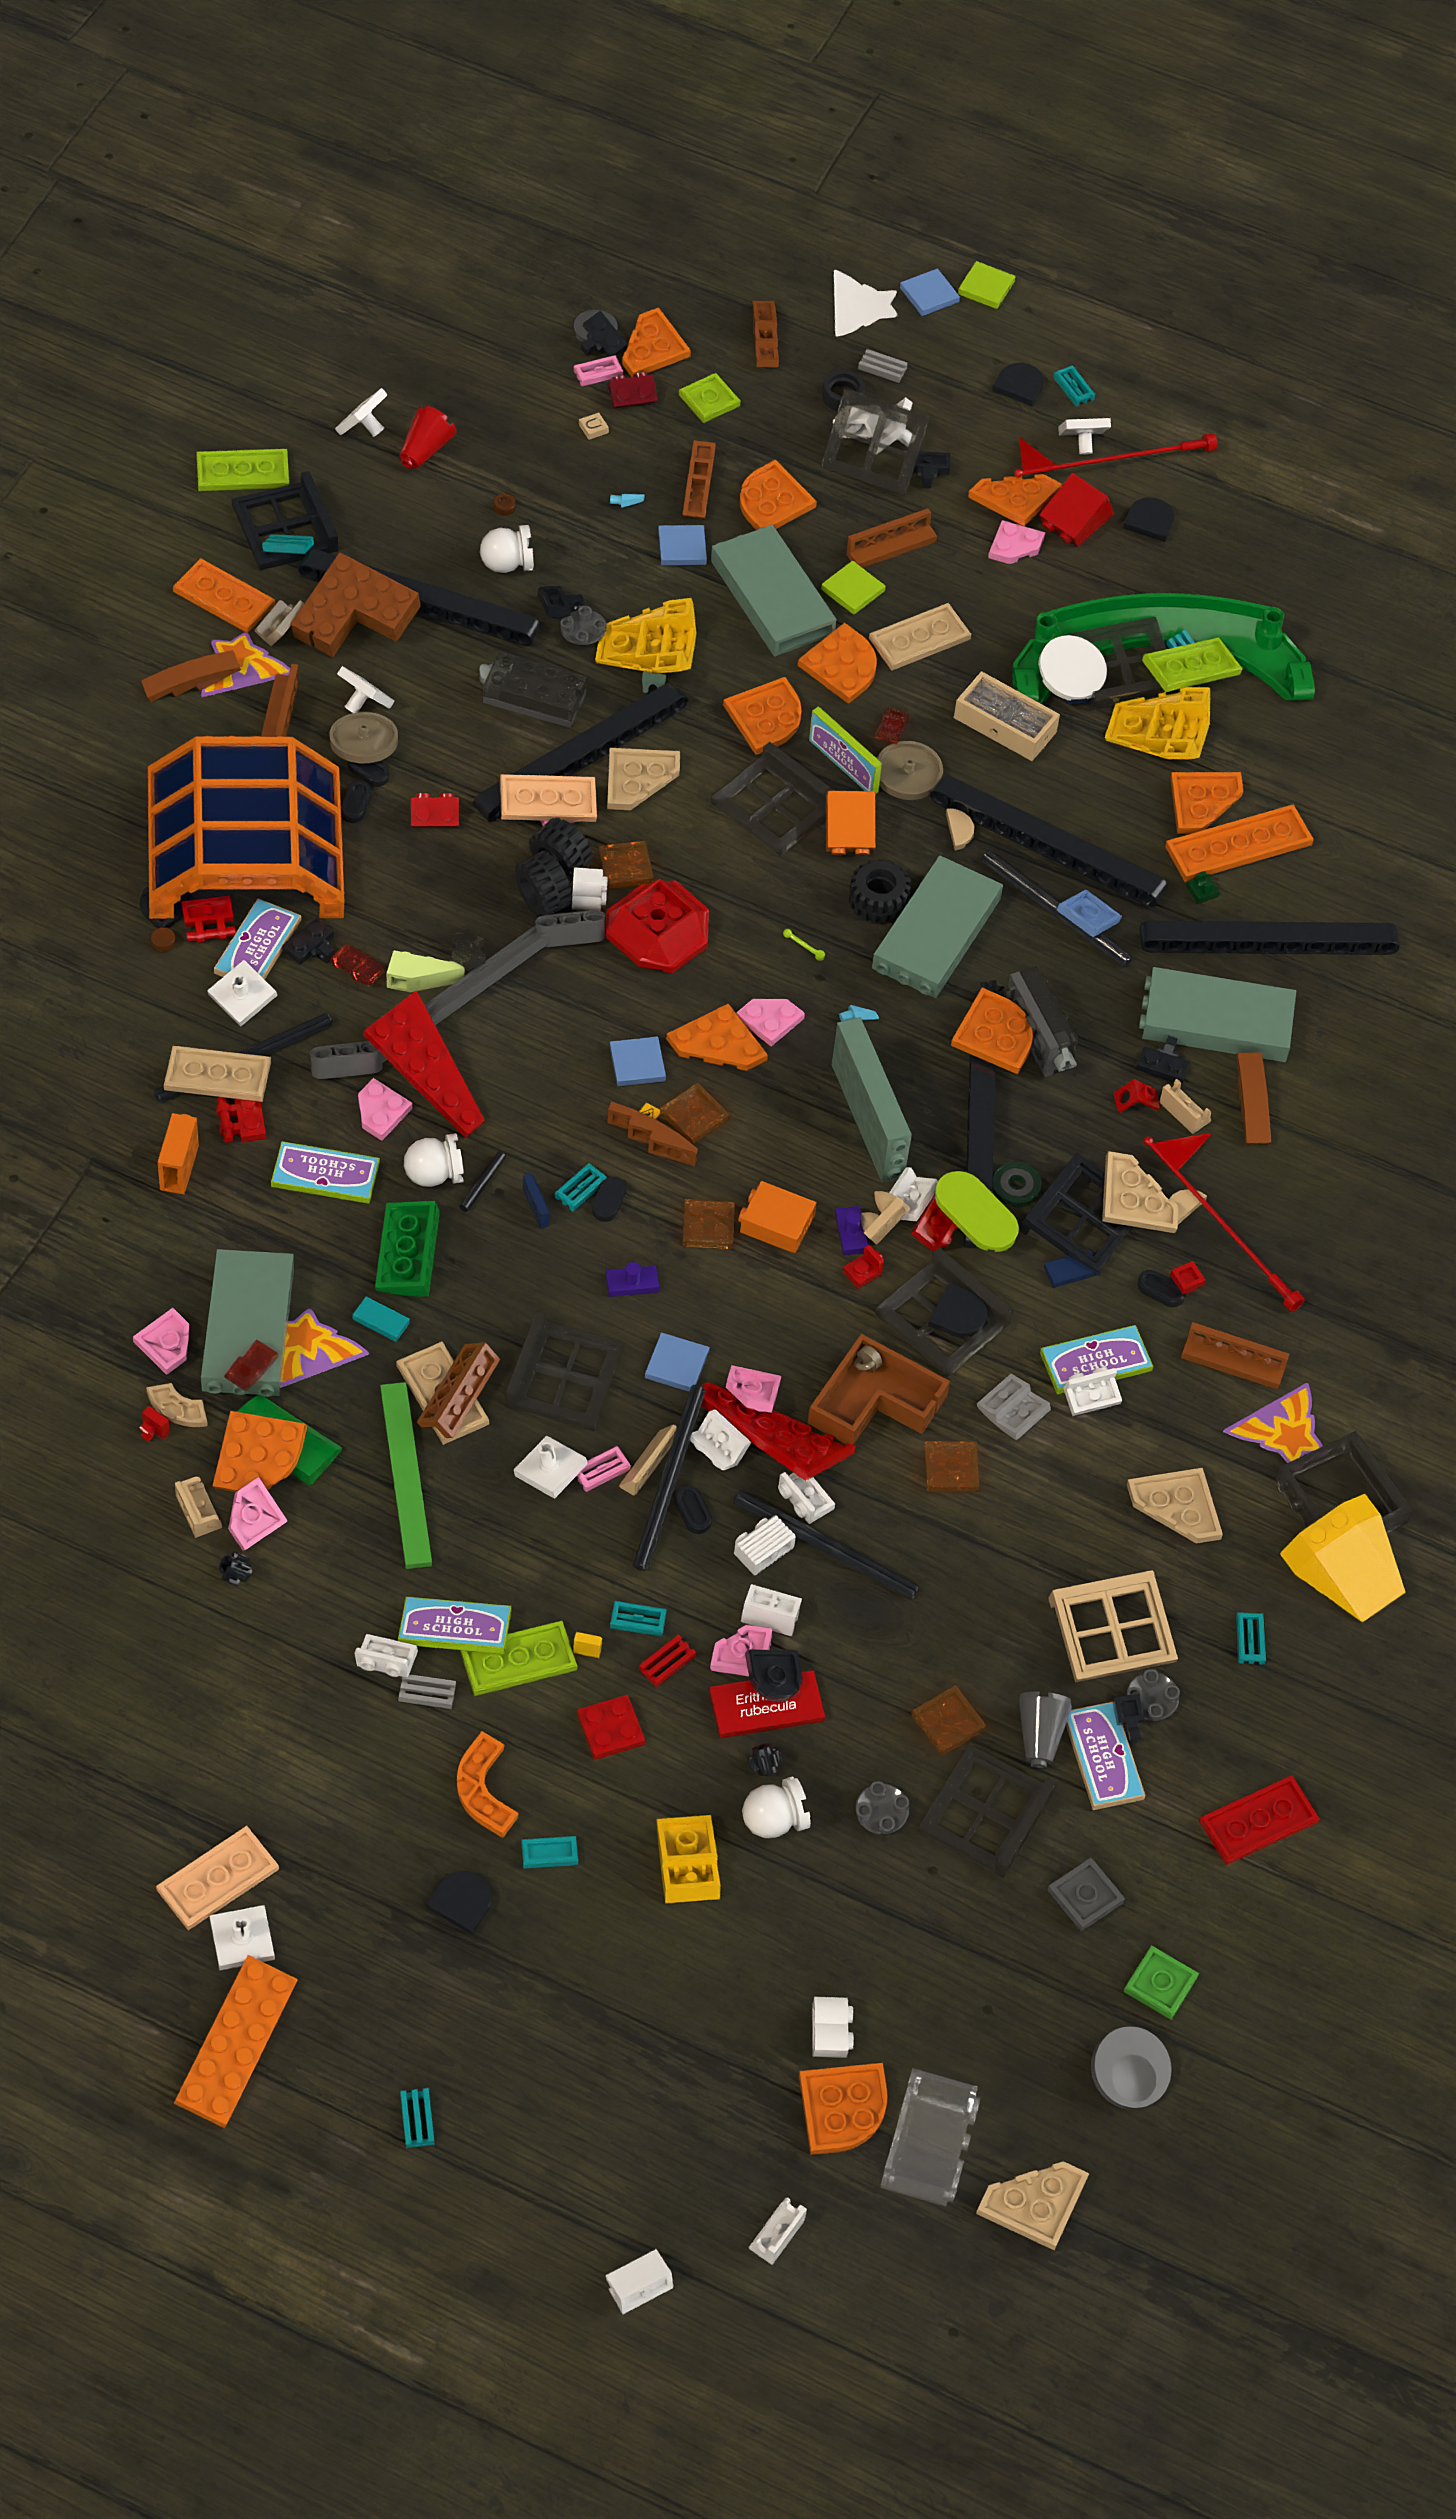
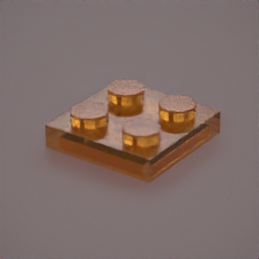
M646 841L598 847L603 876L608 877L607 889L640 886L641 884L654 882Z
M696 1083L660 1107V1114L691 1144L696 1143L729 1121L730 1114L699 1083Z
M685 1199L682 1246L733 1249L735 1202Z
M925 1441L924 1456L927 1492L979 1491L976 1442Z
M956 1685L915 1708L911 1713V1716L941 1756L986 1730V1724Z

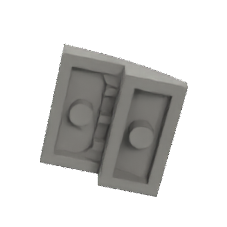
M1013 1374L1007 1376L977 1403L978 1409L990 1421L1015 1440H1018L1051 1410L1049 1402L1031 1392L1030 1384Z

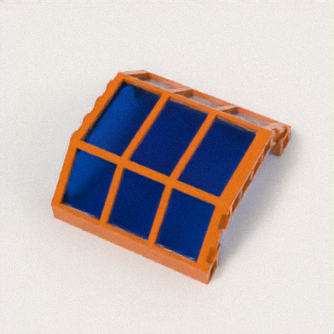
M204 736L194 737L148 766L149 919H174V904L180 901V896L186 892L193 893L198 889H297L302 893H310L313 895L314 900L320 903V918H344L340 777L337 765L293 737Z

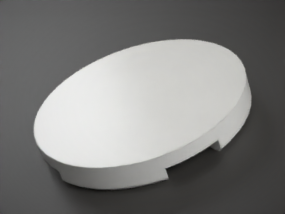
M1060 636L1051 640L1041 652L1038 661L1043 677L1042 681L1045 686L1055 695L1066 700L1091 698L1101 689L1107 675L1106 663L1100 651L1089 641L1077 636Z

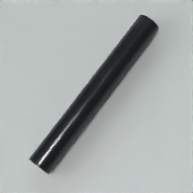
M498 1151L460 1204L459 1207L462 1211L468 1212L505 1160L506 1155Z

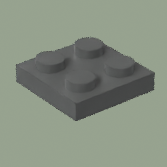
M1092 1858L1049 1885L1047 1890L1081 1932L1122 1905L1125 1901L1124 1896Z

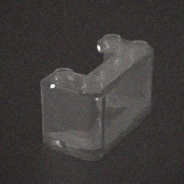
M912 2068L880 2188L945 2207L948 2201L953 2203L964 2160L959 2159L961 2150L967 2151L971 2134L966 2133L968 2124L974 2126L981 2098L975 2097L978 2089L977 2086Z

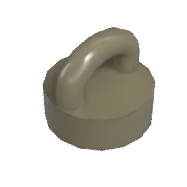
M866 1345L857 1352L858 1358L854 1361L855 1368L863 1371H875L882 1364L880 1354L873 1347Z

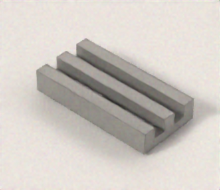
M867 349L862 357V361L859 362L858 369L899 383L907 369L908 363Z
M409 1674L408 1678L402 1677L399 1702L452 1709L456 1681ZM406 1691L422 1693L423 1695H429V1696H432V1695L445 1696V1697H448V1699L428 1697V1696H421V1695H414V1694H407Z

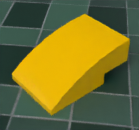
M711 1815L657 1819L665 1903L720 1899V1879Z

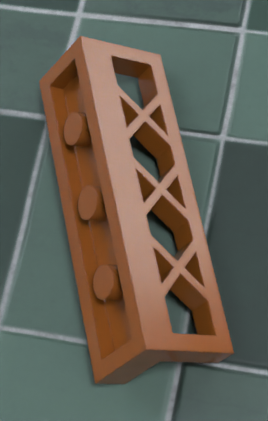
M925 509L848 536L846 555L850 561H854L864 568L935 543L937 535L930 526V510ZM923 519V522L915 524L918 520ZM863 540L860 544L855 545V542Z
M291 664L289 675H275L261 737H287L299 685V668L297 664Z
M1192 1322L1181 1358L1278 1390L1289 1353ZM1195 1333L1204 1335L1205 1338H1204V1337H1201V1336H1198V1335H1195ZM1270 1358L1278 1359V1360H1281L1282 1362H1278V1361L1272 1360V1359H1270Z
M486 1343L464 1344L418 1419L417 1423L421 1427H436L445 1438L454 1437L500 1361V1358Z

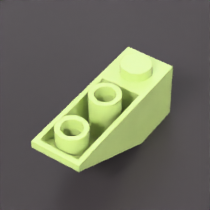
M394 950L387 970V988L415 992L416 990L420 991L451 985L465 976V965L454 961L448 962L429 956L424 957Z

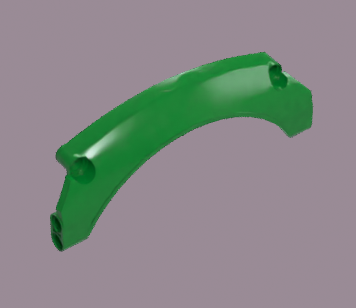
M1148 593L1115 596L1042 612L1037 616L1034 631L1035 639L1029 640L1023 651L1014 661L1012 667L1013 689L1044 705L1051 691L1042 681L1043 677L1038 661L1041 652L1051 640L1060 636H1077L1092 643L1102 656L1133 648L1168 647L1166 642L1186 630L1195 643L1219 637L1242 668L1263 680L1284 700H1313L1315 693L1310 662H1306V658L1285 633H1282L1284 613L1281 609L1230 598L1195 594Z

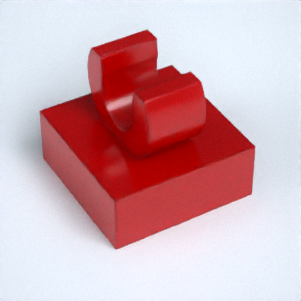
M1193 1261L1172 1269L1170 1273L1171 1278L1182 1294H1189L1195 1291V1289L1204 1286L1206 1281Z
M150 1406L142 1412L143 1424L140 1427L142 1431L140 1436L149 1442L155 1435L164 1439L170 1433L169 1419Z

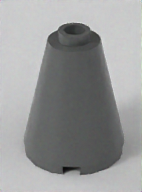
M1037 1691L1020 1694L1019 1709L1025 1758L1027 1762L1031 1763V1767L1044 1769L1047 1768V1765L1053 1763L1072 1708L1070 1698L1049 1692L1048 1696H1039Z

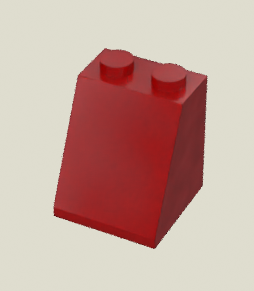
M1072 473L1039 515L1042 520V526L1051 533L1055 531L1060 535L1059 537L1062 541L1069 545L1073 543L1078 547L1107 522L1114 513L1107 495Z

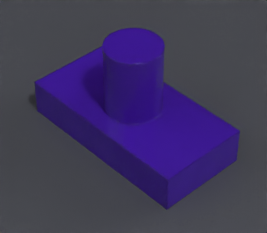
M860 1206L835 1208V1218L843 1255L862 1254L864 1247L868 1243L864 1234L865 1231L861 1225Z
M630 1262L626 1265L625 1269L606 1270L605 1276L609 1297L659 1292L656 1266L640 1267L638 1263Z

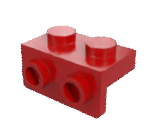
M426 793L416 794V798H411V827H459V797H454V794L442 793L439 794V797H430V794Z
M934 1196L911 1234L934 1252L941 1247L946 1248L954 1238L952 1233L958 1227L938 1207Z

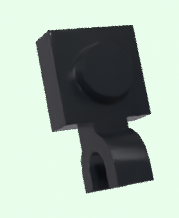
M1140 1694L1114 1697L1112 1702L1117 1726L1125 1725L1128 1743L1136 1744L1138 1739H1141L1138 1723L1145 1720Z

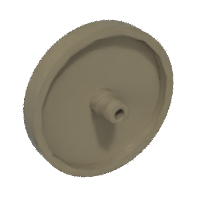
M356 712L345 715L338 719L330 729V746L333 752L340 758L354 763H373L390 756L398 745V731L395 724L387 717L377 713Z
M900 741L885 747L877 757L882 763L879 786L891 796L899 799L917 800L929 796L943 775V765L940 757L930 747L919 742Z

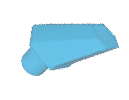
M645 494L611 495L610 504L621 505V508L643 502Z
M853 1005L848 1007V1011L839 1014L841 1022L861 1017L862 1021L879 1020V1016L875 1011Z

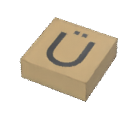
M600 413L579 419V426L588 440L609 433V427Z

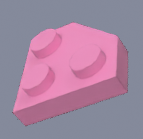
M1002 520L988 558L1012 564L1018 562V558L1027 555L1029 557L1038 555L1045 532Z
M752 999L736 1013L748 1029L771 1047L799 1024L805 1016V1013L788 999Z
M374 1078L358 1093L362 1128L381 1141L413 1109L412 1102Z
M172 1308L133 1336V1342L167 1375L187 1360L189 1323Z
M731 1365L726 1388L747 1408L772 1413L781 1376Z
M259 1477L235 1492L228 1529L242 1551L248 1549L287 1522V1519Z
M745 1625L738 1629L737 1633L730 1638H723L716 1642L710 1665L711 1671L749 1676L745 1653L748 1649L769 1650L772 1628Z

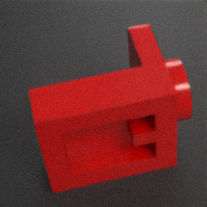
M867 1245L864 1247L863 1255L843 1267V1273L860 1289L882 1275L884 1259L879 1251Z

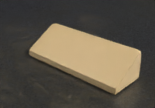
M671 1425L661 1429L620 1483L619 1487L634 1496L639 1492L671 1448L677 1426Z

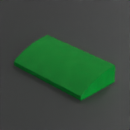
M435 1201L386 1203L375 1283L377 1291L402 1296L429 1297L440 1215Z
M257 1395L237 1411L304 1423L261 1395ZM307 1425L300 1458L290 1474L311 1486L339 1455L342 1447Z

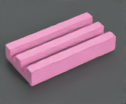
M614 355L575 365L574 373L577 374V379L580 380L581 386H586L623 375V369Z
M616 1446L588 1460L587 1465L577 1475L578 1482L583 1485V1489L587 1492L629 1471L631 1465L619 1447ZM615 1456L618 1457L617 1459H615V1460H613V1461H611V1462H609V1463H607V1464L604 1463V1464L598 1466L597 1469H595V1470H593V1471H591V1472H589V1473H587V1474H585V1475L583 1474V1472H585V1471H587V1470H589V1469H591V1468H593V1467H595V1466H597V1465H599V1464H601V1463H603V1462H605V1461H607V1460H609V1459H611V1458H613V1457H615Z

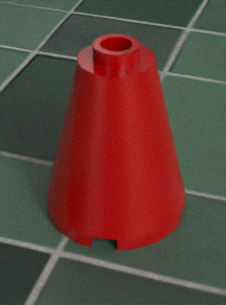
M426 405L424 409L422 406L418 408L400 452L401 463L408 469L419 468L448 443L457 432L453 423L449 425L446 421L448 417L431 406Z

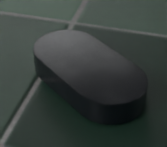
M348 761V769L371 786L380 787L389 781V770L379 761L373 763H354Z
M353 782L347 789L341 805V816L349 823H356L364 818L371 799V787L366 782Z
M608 1177L602 1182L592 1207L593 1216L597 1220L608 1222L616 1217L626 1195V1184L621 1178Z
M1146 1270L1139 1276L1137 1286L1144 1295L1168 1307H1178L1184 1302L1186 1293L1182 1294L1172 1279L1154 1270Z
M692 1486L679 1488L675 1494V1505L687 1529L695 1534L707 1532L711 1527L712 1516L699 1490Z

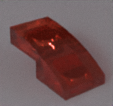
M887 708L883 714L882 722L876 730L875 738L898 744L910 714Z
M345 944L330 958L333 966L350 972L352 980L368 986L385 972L384 967L373 958L348 944Z
M256 1339L244 1357L239 1356L224 1377L246 1391L263 1376L279 1355L276 1351Z

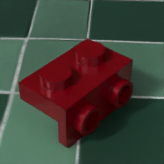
M646 372L634 374V377L625 378L624 375L612 377V380L607 384L608 390L610 389L613 409L656 403L658 399L653 374L647 375Z

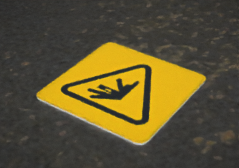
M646 1103L639 1112L656 1120L662 1111Z

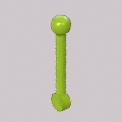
M790 929L783 931L784 937L793 939L815 954L817 960L821 961L824 959V951H817L792 934Z

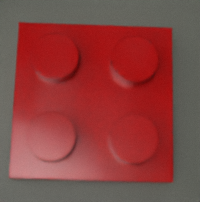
M628 1695L577 1709V1717L594 1760L645 1745L644 1735Z

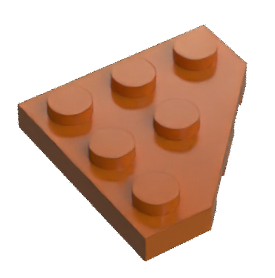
M658 307L639 315L637 325L629 340L628 348L623 355L622 365L630 376L634 377L633 375L636 373H649L691 357V350Z
M1044 474L1035 475L1034 478L1022 479V477L1017 478L1015 476L1004 477L1003 481H991V478L981 479L969 490L968 498L1025 526L1051 501L1062 487V483Z
M1172 772L1170 780L1177 834H1192L1205 830L1239 800L1243 794L1241 772Z
M729 1004L667 1033L666 1040L679 1057L689 1058L693 1056L704 1059L703 1062L722 1066L723 1063L735 1065L737 1069L745 1071L766 1062L768 1059V1054Z

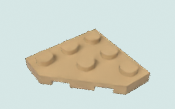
M610 748L607 809L632 810L678 777L680 771V751Z
M1108 1151L1105 1163L1102 1221L1175 1233L1178 1228L1179 1208L1173 1200H1169L1162 1193V1188L1150 1174H1145L1138 1166L1139 1162L1133 1155Z
M1203 1468L1128 1479L1127 1488L1134 1508L1195 1543L1222 1539L1223 1533Z
M1063 2161L1041 2171L1035 2170L1016 2176L1015 2179L1007 2182L991 2184L988 2186L976 2214L1055 2250L1089 2173Z

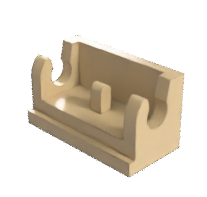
M1176 1079L1172 1088L1169 1084L1163 1087L1160 1103L1194 1134L1211 1122V1111L1208 1108L1203 1111L1180 1089L1181 1082Z
M200 1477L175 1482L176 1497L195 1538L222 1528V1523L208 1497L203 1482L200 1483Z

